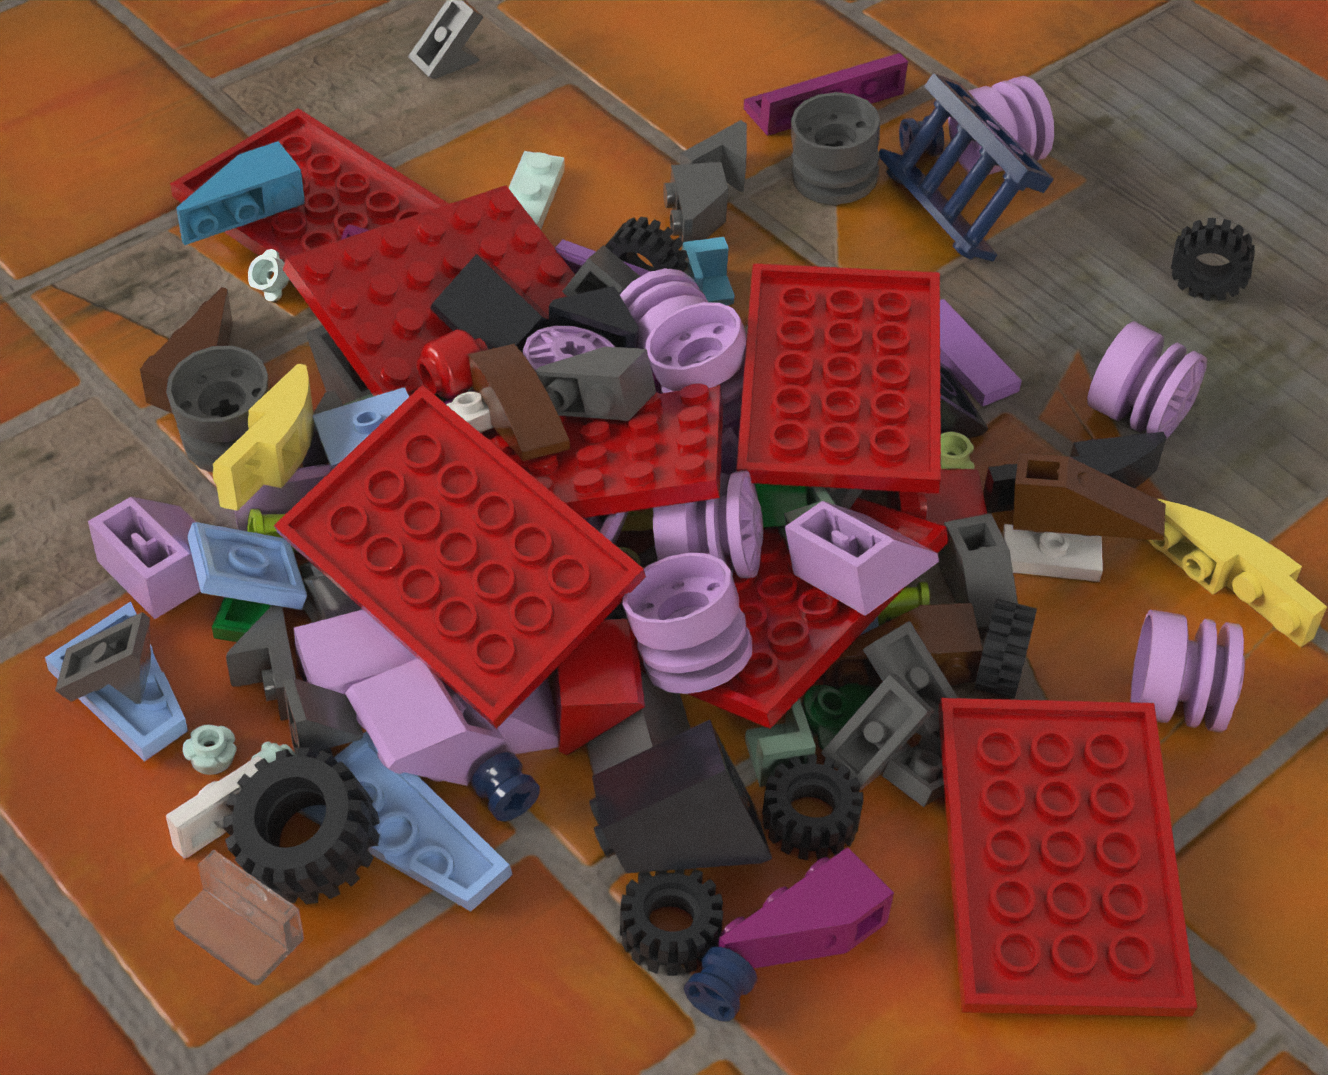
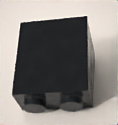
M711 720L705 721L592 776L596 797L589 800V804L599 824L594 827L596 838L608 858L616 854L626 873L761 864L772 859L756 806Z

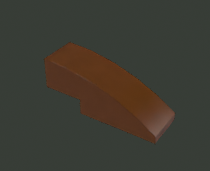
M515 344L469 354L473 390L481 394L482 400L489 407L491 425L522 461L570 449L569 438L545 387L529 361Z

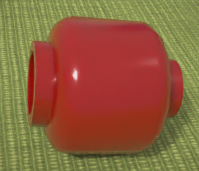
M454 330L423 346L421 359L417 361L420 379L424 386L433 394L438 393L441 397L448 400L454 399L460 394L473 390L469 354L489 349L481 338L474 339L464 330Z

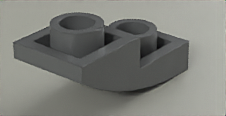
M940 728L926 737L922 736L918 745L891 759L882 775L923 807L945 794Z

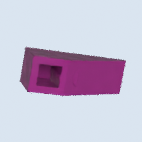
M847 847L831 859L823 857L807 871L805 878L789 889L784 886L774 891L767 898L763 907L747 919L738 917L729 923L719 937L718 947L727 948L739 954L753 968L844 954L888 923L894 892Z

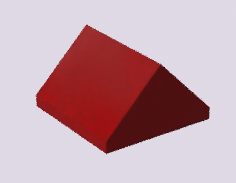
M628 619L603 620L552 672L559 752L566 756L645 707L638 644L636 637L631 631Z

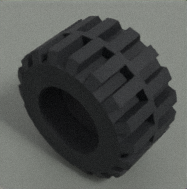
M299 747L296 756H293L288 749L275 752V761L268 763L263 758L254 764L258 771L251 777L244 773L237 782L242 788L238 795L230 794L226 806L233 814L224 816L223 829L230 835V837L225 839L228 850L236 857L235 861L272 896L277 894L283 901L295 903L299 897L305 904L318 903L320 893H324L329 899H332L341 894L338 886L346 881L352 887L360 879L355 873L360 865L366 868L370 866L374 857L370 854L368 848L378 846L380 834L373 827L380 823L378 812L372 806L373 800L353 773L342 761L338 763L333 755L321 751L317 756L311 748ZM313 805L326 806L324 821L313 837L294 847H280L281 832L287 821L296 812Z

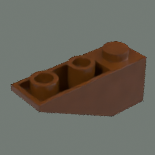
M221 287L208 301H205L199 307L198 311L181 328H178L172 334L171 338L153 356H150L140 368L146 403L172 413L166 390L168 377L177 364L193 352L211 346L229 345L233 321L228 289Z
M1019 453L1015 480L1013 530L1164 541L1165 503L1069 456Z
M972 603L921 605L860 635L825 671L823 685H829L836 689L847 683L879 687L883 681L863 649L908 621L913 625L951 686L975 683L983 648Z

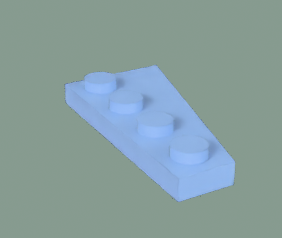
M367 731L364 732L363 738L353 741L334 758L338 763L342 761L349 768L373 800L372 806L378 812L380 823L373 827L380 834L378 846L369 847L368 851L374 857L471 912L513 875L510 864L418 775L405 772L398 774L386 768L379 760L378 750ZM313 805L301 809L298 813L321 826L325 818L326 806Z

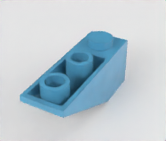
M279 141L237 155L176 207L183 244L188 245L305 204L301 169Z

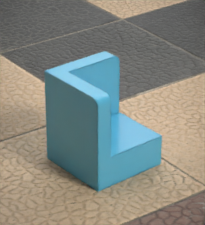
M725 237L683 242L681 250H686L688 255L685 262H688V267L684 273L694 279L708 302L724 305L733 304L735 295L727 277L729 247Z

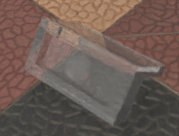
M213 849L198 864L203 890L175 916L173 920L175 929L248 982L257 986L304 940L299 908Z

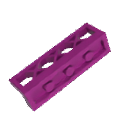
M901 53L890 55L744 99L743 109L762 131L769 136L791 129V119L795 109L805 100L819 94L834 92L854 94L868 100L871 104L904 94L908 61Z

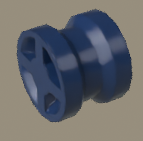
M930 115L925 116L922 121H916L913 118L901 121L899 141L902 153L907 149ZM943 126L924 152L931 157L941 155L943 152Z
M512 752L498 753L490 757L479 766L471 779V787L480 798L489 800L488 809L498 821L505 822L522 815L535 803L540 793V786L531 775L522 773V763Z
M712 947L702 959V971L694 973L688 979L684 992L693 1006L703 1014L715 1020L730 1021L740 1009L739 998L741 995H747L756 985L757 975L749 962L739 954L727 948Z

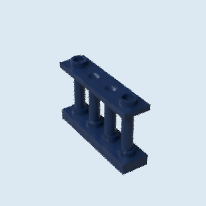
M933 73L924 87L936 99L933 103L935 106L934 110L902 155L881 148L879 158L888 167L886 170L888 176L897 183L904 185L955 241L953 247L958 253L970 260L979 257L993 262L998 255L983 238L1019 190L1024 191L1027 187L1044 193L1054 178L961 83ZM949 117L954 118L958 122L956 126L958 132L925 176L917 168L916 163ZM971 141H975L981 146L979 150L981 156L948 201L940 193L938 187ZM995 165L1000 166L1005 171L1003 174L1005 180L971 226L960 213Z

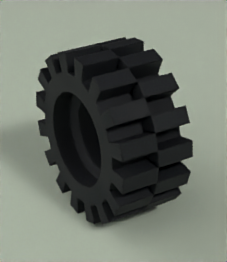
M635 217L629 219L626 223L622 224L605 245L607 249L623 262L648 271L667 268L685 272L688 267V262H685L688 257L687 251L679 250L683 245L681 239L673 240L670 236L674 231L669 227L665 231L659 229L661 222L655 219L650 225L648 224L647 217H640L637 221ZM637 253L648 259L653 267L642 261Z
M1208 218L1206 226H1203L1201 220L1194 221L1192 229L1186 226L1182 230L1181 236L1178 235L1171 265L1173 280L1178 279L1177 286L1181 290L1189 286L1188 295L1194 298L1198 292L1203 293L1202 300L1210 301L1211 294H1216L1218 301L1226 299L1227 291L1234 297L1239 294L1240 288L1245 289L1249 279H1251L1255 245H1252V237L1249 233L1243 236L1244 228L1238 224L1234 229H1231V221L1227 219L1223 220L1222 225H1216V218ZM1212 253L1221 255L1230 262L1220 266H1212L1202 263L1196 257Z
M996 598L974 689L1015 699L1037 608Z
M807 755L806 764H801L799 757L796 756L789 759L788 768L783 763L775 768L774 776L770 775L767 780L762 810L764 830L769 829L768 838L773 844L782 839L781 851L789 855L794 847L799 849L798 859L808 860L809 851H816L818 861L823 857H827L828 848L836 856L843 851L844 844L848 846L852 844L855 834L858 832L863 805V792H859L860 782L857 777L849 780L850 769L844 764L837 771L834 770L835 759L826 757L824 765L816 764L817 755ZM804 797L818 798L828 803L832 807L833 812L824 817H808L797 812L792 807V802Z
M694 868L690 876L684 875L685 869L675 870V873H667V870L655 871V876L653 877L649 872H639L638 883L631 879L626 886V895L622 894L620 908V936H622V945L626 952L632 950V960L636 964L640 965L647 958L648 971L657 974L660 964L668 965L667 976L677 975L678 965L681 964L684 965L687 973L696 970L697 958L702 962L703 957L710 948L719 946L724 912L722 911L721 894L715 895L716 885L711 879L702 884L703 872ZM677 907L691 914L693 923L687 929L670 932L655 927L649 917L653 911L659 908Z

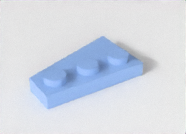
M127 603L46 656L45 660L48 670L58 679L66 649L137 615L132 603ZM151 644L150 669L140 704H136L109 684L99 691H93L78 698L144 762L188 732L186 719L164 672L160 669Z

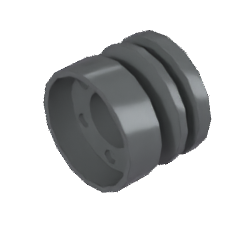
M839 92L819 94L805 100L798 106L791 119V142L793 146L792 177L795 187L803 196L813 201L832 205L852 203L867 196L876 187L879 177L878 146L880 142V119L877 109L868 100L854 94Z
M211 346L193 352L183 359L168 377L166 394L177 423L183 447L188 459L200 469L213 473V463L249 430L248 410L272 388L263 361L251 351L235 346Z

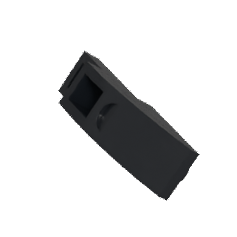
M1164 432L1074 442L1070 457L1135 489L1157 471L1167 438ZM1018 464L988 467L983 489L987 514L1014 510L1015 480Z

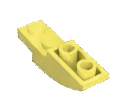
M297 364L248 410L249 430L213 463V480L217 486L220 507L238 511L263 485L282 488L303 462L314 433V412L306 365Z
M1157 499L1166 504L1164 541L1148 540L1154 548L1164 553L1182 568L1190 578L1200 583L1210 593L1215 594L1227 586L1242 601L1248 603L1272 623L1278 631L1284 633L1299 647L1314 639L1327 606L1296 582L1302 568L1301 565L1260 537L1231 522L1183 504Z

